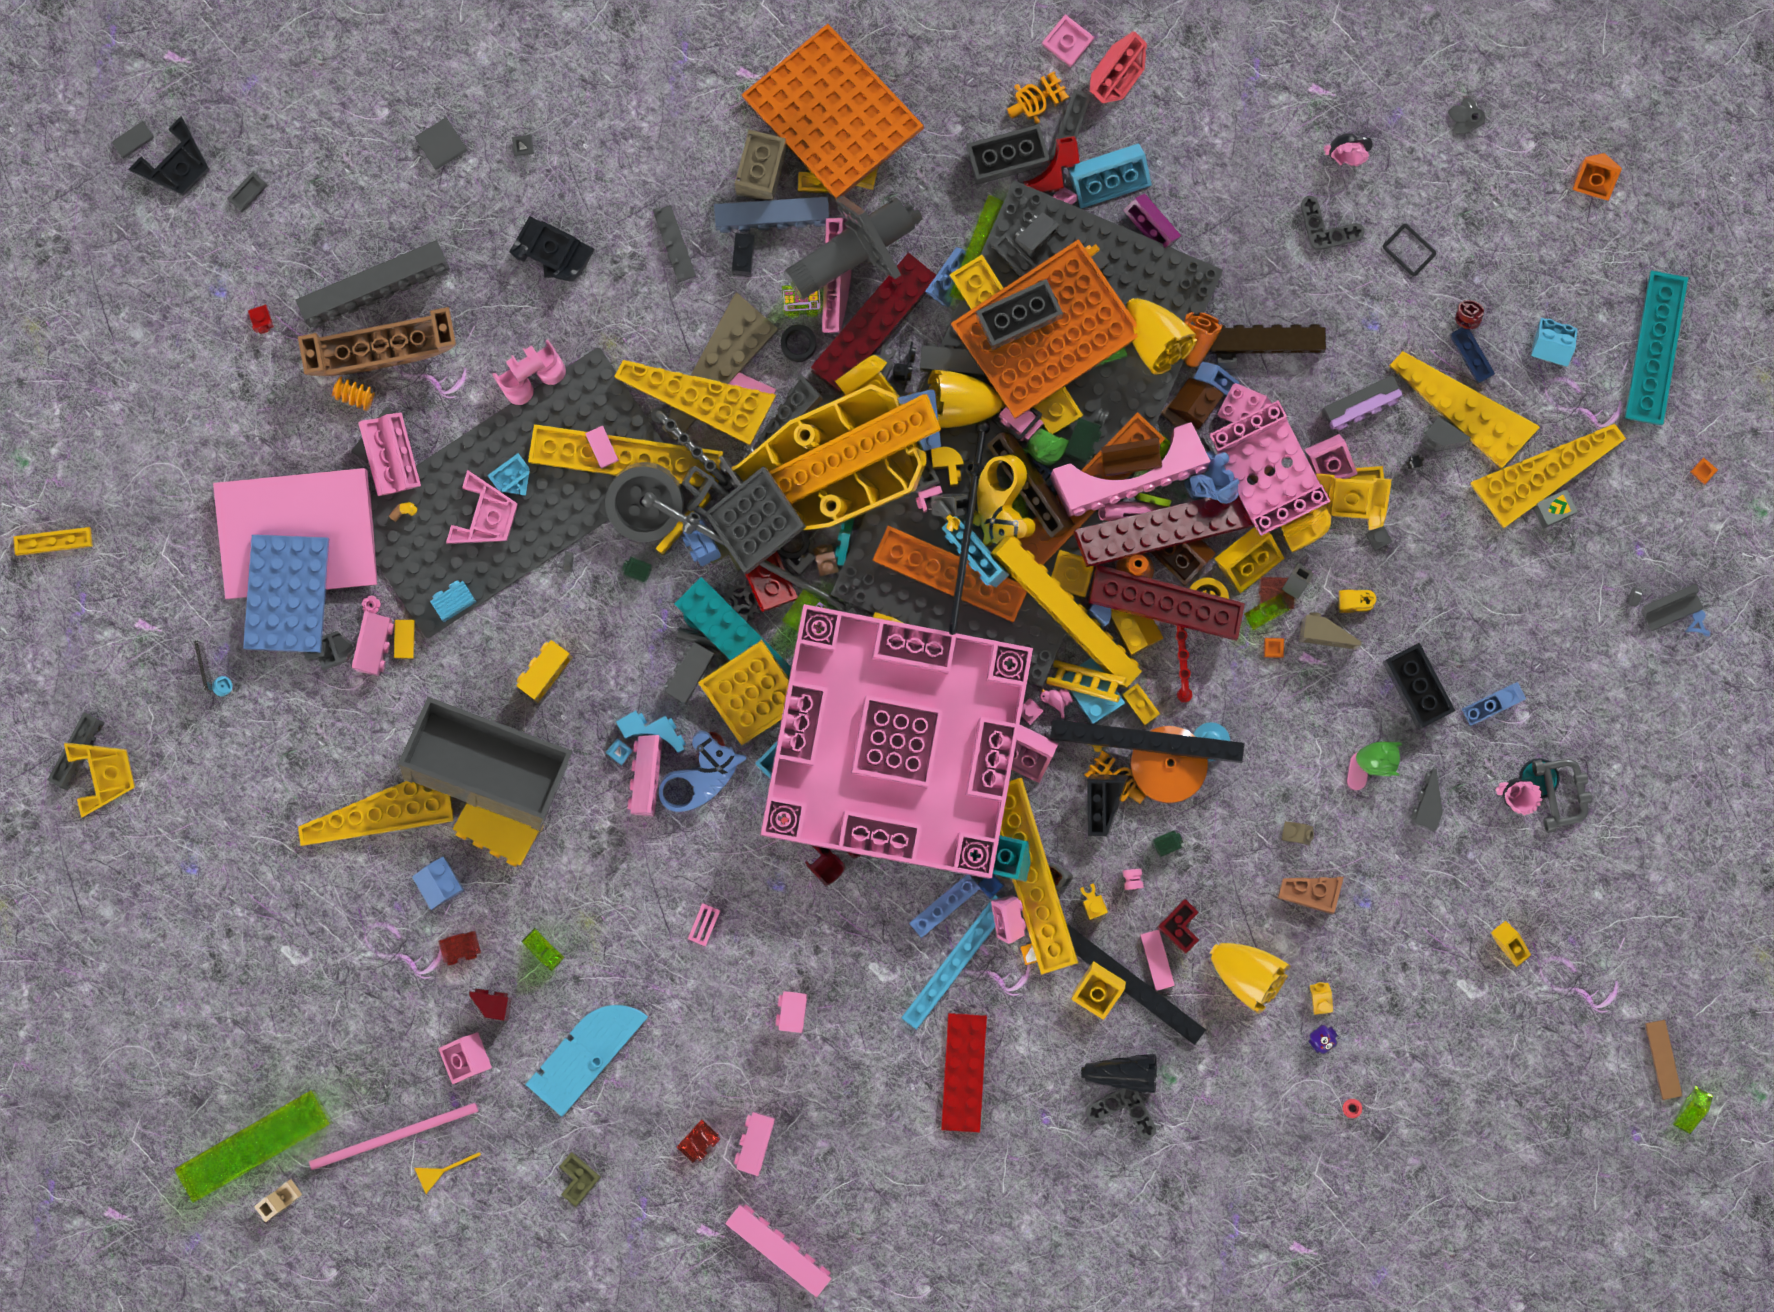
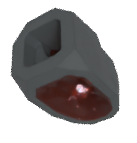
M1048 862L1056 890L1059 892L1064 891L1072 881L1073 875L1059 865Z

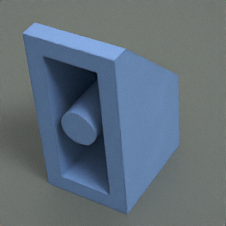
M1204 361L1200 364L1194 376L1196 380L1209 383L1218 389L1225 397H1227L1233 384L1240 383L1220 366Z

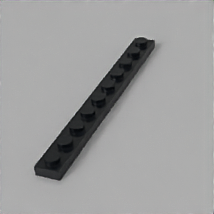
M1055 719L1052 720L1050 739L1057 741L1235 763L1243 762L1245 743Z
M1067 924L1075 954L1088 965H1091L1094 961L1126 981L1124 990L1126 994L1193 1045L1198 1042L1206 1031L1204 1027Z

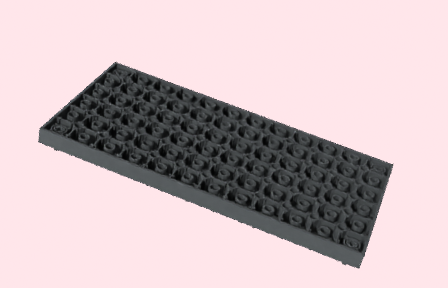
M1013 180L981 252V255L984 256L1003 288L1019 279L1020 276L997 253L992 245L1005 233L1015 241V234L1022 227L1026 229L1030 225L1029 221L1036 214L1039 216L1043 212L1059 223L1058 233L1031 258L1037 266L1079 239L1085 248L1096 244L1110 261L1109 266L1101 272L1125 307L1126 303L1133 298L1147 300L1169 310L1183 322L1186 315L1194 312L1193 315L1199 316L1200 312L1205 313L1223 269L1169 246L1165 248L1160 242ZM963 296L951 323L971 310ZM950 323L940 347L945 348V345H954L956 349H964L965 345ZM1133 342L1125 346L1127 357L1093 367L1066 385V389L1083 414V417L1054 434L1070 442L1059 461L1053 465L1045 466L1052 471L1055 468L1071 463L1081 471L1097 455L1101 447H1104L1137 412L1155 428L1184 360L1180 358L1176 363L1170 365L1171 369L1169 371L1155 375L1143 362ZM931 372L928 373L920 392L927 391L931 384H928ZM974 377L992 386L987 378ZM1100 408L1103 409V412H1109L1102 428L1099 424H1093ZM992 417L985 419L990 424V431L985 436L981 463L984 467L989 460L995 457L987 444L999 433L1007 432L992 421ZM976 423L961 427L941 428L939 431L941 447H950L956 450L961 455L964 463L963 467H956V470L961 472V481H958L957 487H950L948 468L934 470L940 481L939 484H936V487L941 486L942 494L970 492L972 477L966 472V466L968 463L974 462L978 438V432L975 427ZM1016 438L1023 449L1028 446L1025 440L1020 441ZM931 449L926 450L925 453L932 465ZM1026 453L1029 459L1033 461L1034 459L1030 456V454ZM999 464L997 468L999 486L1003 489H1009L1013 482ZM1133 472L1127 479H1132L1135 472ZM912 492L868 511L834 585L831 596L871 615H874L876 612L893 617L905 624L949 632L953 596L872 561L887 526H891L960 557L957 551L958 547L955 543L951 544L945 537L946 533L942 529L948 520H945L942 516L932 515V510L927 509V512L923 513L922 508L918 509L915 499L918 498V493ZM1019 493L1012 503V508L1022 518L1033 520L1036 517ZM976 497L975 507L977 508L976 511L978 512L977 497ZM1096 510L1080 528L1108 521L1101 520L1098 510ZM966 514L960 515L958 517L962 518L965 521ZM972 524V531L983 542L984 532L981 525ZM1074 534L1059 549L1082 556ZM993 543L991 546L986 547L992 552L998 544ZM1059 550L1043 565L1047 568V574L1050 577ZM1011 574L1007 577L1016 581ZM1027 592L1014 623L961 600L956 633L1033 648L1027 682L1042 688L1066 631ZM1073 595L1074 601L1078 605L1081 597ZM1008 660V662L1006 663L1004 662V665L1007 666L1008 670H1010L1011 667H1014V665L1011 664L1010 660Z

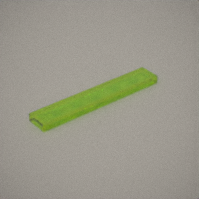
M988 194L960 268L981 255L1004 203L1003 200ZM953 284L949 296L959 301H965L956 285Z

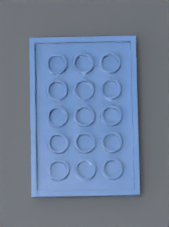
M252 535L243 649L321 653L329 538Z

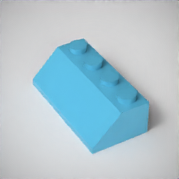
M1139 143L1075 164L1074 167L1068 168L1070 181L1074 193L1077 194V202L1080 209L1152 186L1146 155Z

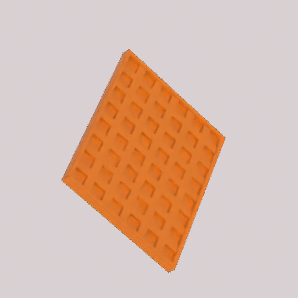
M828 23L741 94L743 99L778 137L786 138L788 148L835 199L841 195L844 196L924 129V125Z

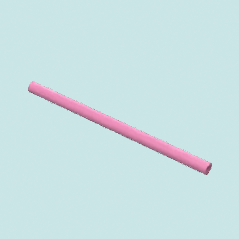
M472 1103L309 1161L310 1167L314 1170L478 1112L477 1105Z

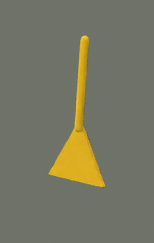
M478 1152L443 1169L415 1168L425 1194L429 1192L444 1172L479 1157L481 1153Z

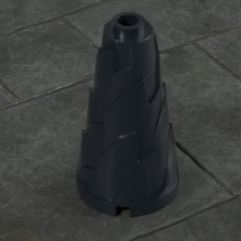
M1156 1054L1135 1055L1086 1063L1085 1067H1081V1078H1085V1082L1156 1093L1157 1082H1154L1157 1078Z

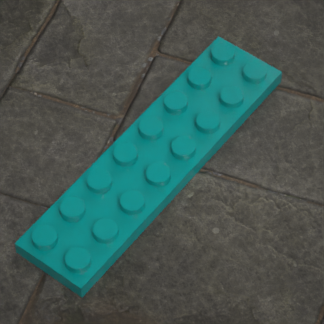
M1652 270L1649 273L1624 419L1661 426L1664 424L1689 277Z
M702 577L674 603L729 660H732L760 640H763L787 677H790L791 666Z

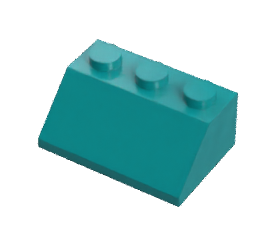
M999 835L993 875L1026 882L1031 864L1028 841ZM974 850L973 853H970V856L973 857V861H976V858H979V855L976 854V850Z

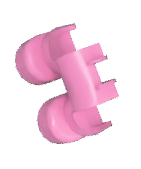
M548 339L546 340L548 346L537 353L532 345L527 349L523 348L527 357L519 362L511 355L512 358L506 361L510 368L507 372L499 377L496 373L492 374L502 392L512 404L523 405L532 398L534 389L528 379L532 374L536 373L539 379L548 385L557 384L564 378L566 374L565 365Z

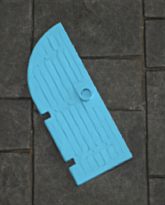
M624 1005L604 1006L590 1012L570 1032L574 1039L570 1042L565 1038L540 1068L545 1073L541 1076L536 1072L525 1085L563 1117L647 1020L648 1016L635 1008Z

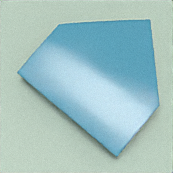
M517 453L487 476L498 491L526 495L530 468L519 453Z

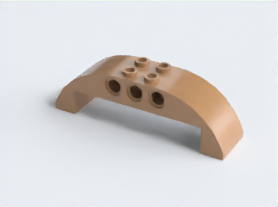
M446 307L431 310V316L325 337H319L317 333L298 336L304 374L310 376H337L361 373L412 363L447 352L456 346L450 309Z

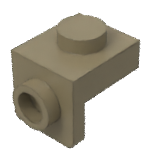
M1285 821L1282 840L1310 846L1314 838L1313 826Z

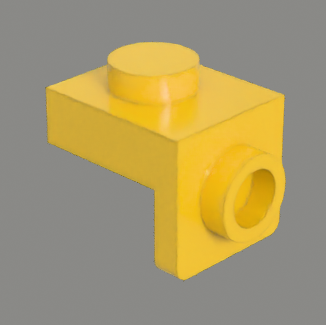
M1319 982L1310 985L1314 1015L1333 1012L1332 991L1329 983Z

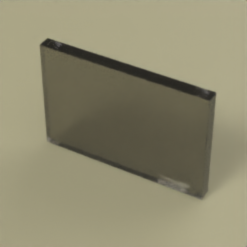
M197 640L194 641L204 690L212 693V679L204 643Z

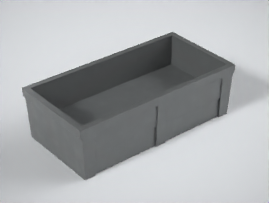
M427 697L398 762V767H400L403 780L415 782L465 801L474 807L484 808L540 831L566 772L573 751Z

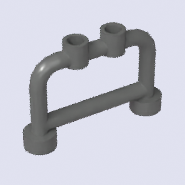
M1561 759L1543 763L1542 760L1533 761L1532 769L1534 775H1544L1552 817L1544 818L1545 831L1551 833L1556 831V827L1582 822L1589 813L1588 803H1592V795L1590 791L1585 792L1584 784H1588L1586 772L1582 773L1579 764L1572 759ZM1569 766L1574 772L1573 780L1577 787V799L1581 812L1579 815L1560 819L1550 770Z

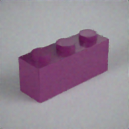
M1145 193L1136 197L1123 210L1146 237L1162 243L1165 248L1167 246L1171 247L1181 237L1180 233Z

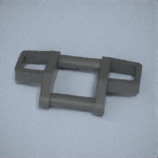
M696 466L689 469L682 481V485L694 495L686 505V509L690 512L694 511L711 524L705 515L706 511L698 505L704 499L710 487L723 497H726L731 492L717 483L714 477ZM694 472L705 479L698 491L689 483Z

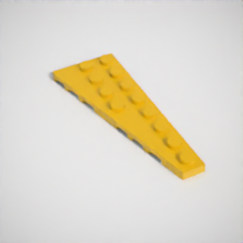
M1404 351L1389 365L1451 424L1471 437L1469 440L1500 469L1540 428L1537 424Z
M1612 424L1474 480L1470 485L1504 529L1626 438L1616 424Z

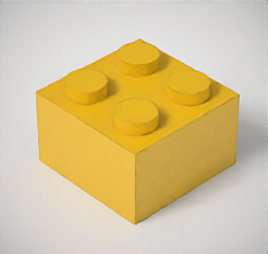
M1093 961L1074 989L1071 1000L1104 1020L1125 990L1126 981Z

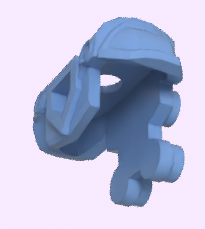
M1213 451L1206 452L1210 459L1209 470L1205 472V475L1196 474L1187 478L1184 481L1186 490L1193 500L1207 497L1226 504L1234 501L1239 495L1238 478L1233 480V472L1225 470L1224 465L1229 462L1228 454L1222 452L1215 455Z

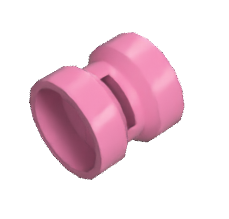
M1142 869L1123 870V877L1126 880L1124 884L1125 890L1144 888L1141 881Z

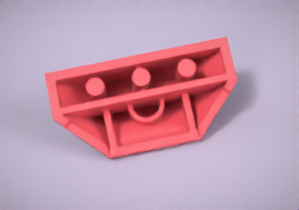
M1135 31L1113 44L1091 74L1090 92L1101 103L1123 100L1145 70L1147 43Z

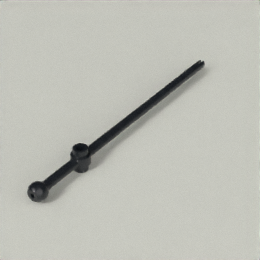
M986 420L976 423L975 427L978 432L975 458L974 462H970L966 466V472L972 478L949 626L950 635H955L957 632L978 483L984 469L981 463L985 436L990 431V424Z

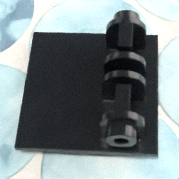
M913 342L910 345L907 364L897 363L893 366L894 379L904 381V386H906L907 381H911L913 367L910 366V362L914 363L916 354Z

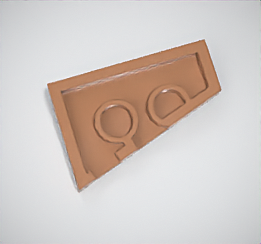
M1344 877L1283 878L1277 898L1334 914Z

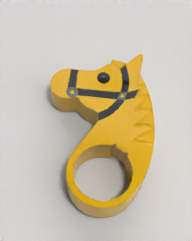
M1014 455L998 456L989 460L979 479L977 506L980 524L984 532L983 544L985 546H991L993 543L999 544L1005 537H1028L1035 531L1034 521L1030 518H1022L1012 508V503L1027 479L1024 463ZM1002 461L1007 462L1013 469L1014 481L1009 489L1001 488L997 479V468Z

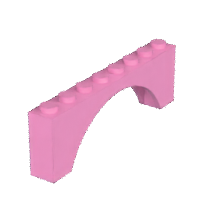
M1192 422L1174 428L1171 434L1169 451L1162 460V467L1152 469L1139 477L1126 480L1100 479L1080 471L1070 463L1053 469L1050 479L1068 517L1073 515L1080 516L1087 510H1098L1103 505L1108 503L1115 504L1122 498H1132L1143 491L1150 492L1157 486L1162 485L1164 487L1171 484L1172 481L1178 479L1180 481L1185 480L1195 473L1197 475L1202 474L1207 470L1210 459Z

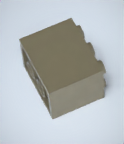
M748 130L735 180L736 195L760 201L774 200L787 152L786 138Z

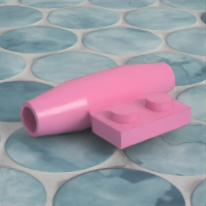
M1121 501L1115 504L1103 505L1098 510V515L1101 520L1109 522L1167 507L1150 502Z

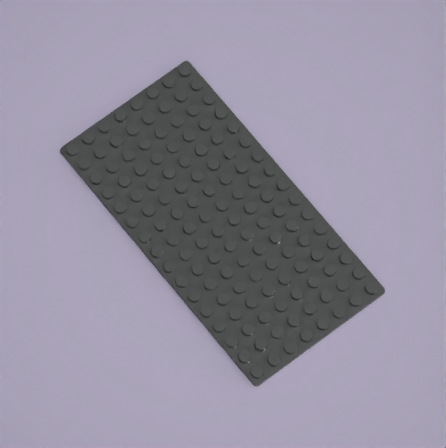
M595 348L566 367V374L559 383L554 385L540 384L534 388L533 396L527 403L523 405L511 403L416 465L421 484L420 487L378 496L377 492L371 495L376 563L426 638H430L609 520L605 500L609 486L616 475L529 463L528 459L534 424L589 432L603 426L607 435L664 443L625 384L614 377L616 371L600 348ZM519 453L530 468L526 495L501 492L518 504L508 541L446 544L451 525L470 530L480 497L478 493L462 489L467 470L497 489L487 475ZM411 502L417 507V513L413 516L408 513L402 514L396 522L389 517L391 512L400 503ZM457 580L459 582L464 581L475 598L476 603L443 622L430 602L433 600L432 596L439 591L444 593L449 590V585Z

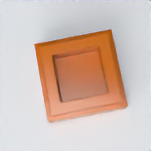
M1703 457L1690 473L1705 485L1718 469Z
M1264 638V657L1284 658V638Z

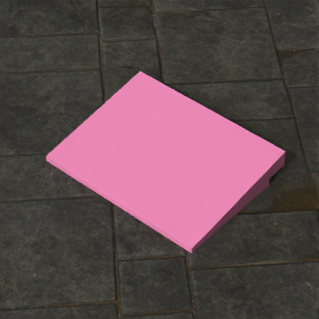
M365 468L213 483L225 599L247 597L252 535L329 538L326 590L378 585L371 490H369L368 470Z

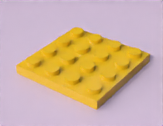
M760 640L698 682L741 746L782 720L789 678L763 640Z

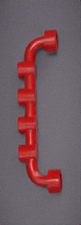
M1177 626L1175 639L1178 641L1179 652L1177 653V659L1180 663L1178 677L1181 679V688L1177 692V699L1181 703H1187L1192 699L1193 695L1189 689L1191 672L1187 666L1189 652L1186 650L1185 642L1188 634L1184 627Z

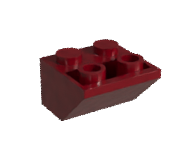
M475 988V992H469V996L485 1018L508 1021L512 998L508 997V993L494 991V995L488 994L489 990Z

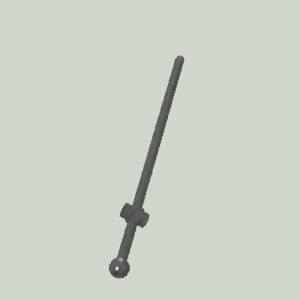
M648 492L645 494L642 500V504L645 507L653 506L683 523L682 530L685 533L692 534L693 531L697 530L726 546L718 533L700 524V516L697 513L691 512L685 516L656 500V496L653 493ZM765 560L760 564V566L838 609L845 610V603L771 562Z

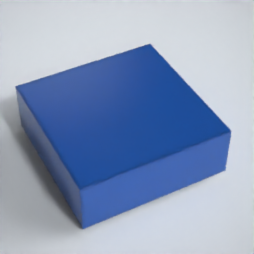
M993 874L992 878H984L978 883V886L989 899L1004 887Z

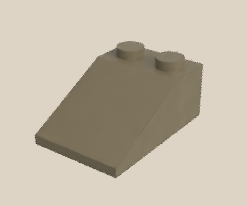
M1310 612L1309 615L1302 619L1299 642L1354 650L1361 646L1360 640L1326 617H1321L1320 613Z

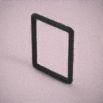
M1403 224L1383 244V249L1412 276H1416L1436 256V251L1408 224ZM1404 228L1411 232L1432 252L1415 272L1386 247Z
M1004 405L1003 409L1001 408L999 413L992 416V421L1020 440L1041 418L1042 414L1034 407L1030 410L1036 413L1037 416L1020 436L996 420L1006 405Z

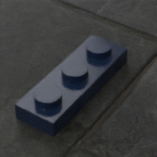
M1462 327L1449 335L1477 384L1495 375L1470 329Z

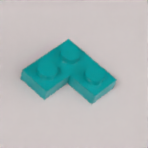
M855 517L841 524L838 541H841V545H837L835 557H838L837 565L843 566L847 558Z

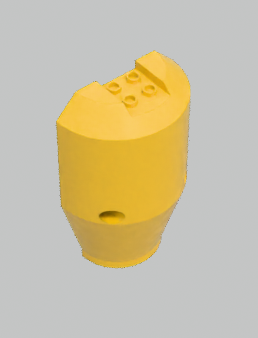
M870 384L790 420L739 464L731 467L732 471L736 472L743 482L763 466L768 471H771L901 406L897 399L899 397L894 393ZM916 442L791 505L806 526L804 530L833 527L915 491L926 464V453L920 450Z

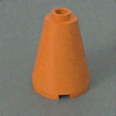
M1191 312L1185 317L1184 323L1196 334L1195 338L1197 339L1193 350L1184 359V362L1189 367L1199 366L1203 362L1221 332L1222 324L1219 325V320L1209 314L1200 312L1199 316L1193 315L1194 312Z
M1145 553L1119 559L1116 565V570L1150 579L1154 575L1153 562Z

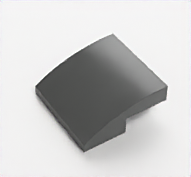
M447 117L415 136V139L435 170L468 151Z

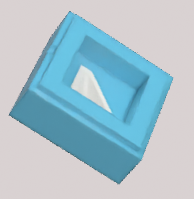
M617 738L606 751V754L622 765L633 750Z

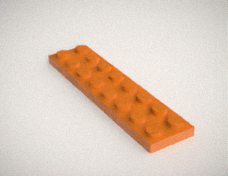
M887 526L872 561L954 597L960 557L891 526ZM967 560L961 600L1014 623L1027 591L1018 582L1010 578L1003 580L997 587L990 584L987 586L980 578L982 575L978 571L975 572L968 564L970 561Z

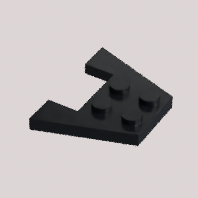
M180 116L168 130L181 143L155 169L141 156L128 170L184 196L209 170V167L183 117Z

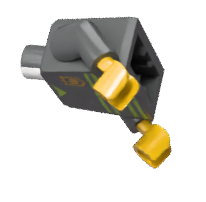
M969 493L934 495L927 499V509L932 510V515L942 516L945 520H948L946 528L949 531H953V529L958 530L960 520L952 516L966 514ZM975 507L973 524L980 526L979 514Z

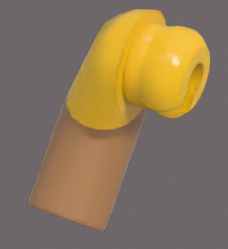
M411 502L400 503L391 512L389 517L396 522L402 514L408 513L413 516L417 513V507Z

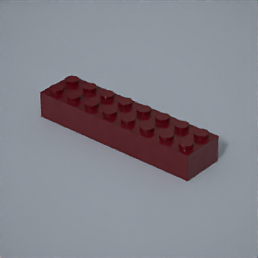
M909 252L897 265L901 276L894 279L888 275L811 366V372L839 395L843 391L835 381L868 357L876 354L927 294L925 292L936 277L935 273Z

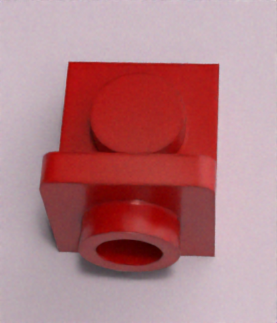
M266 304L248 310L253 325L252 328L256 333H267L270 331V328L274 327Z

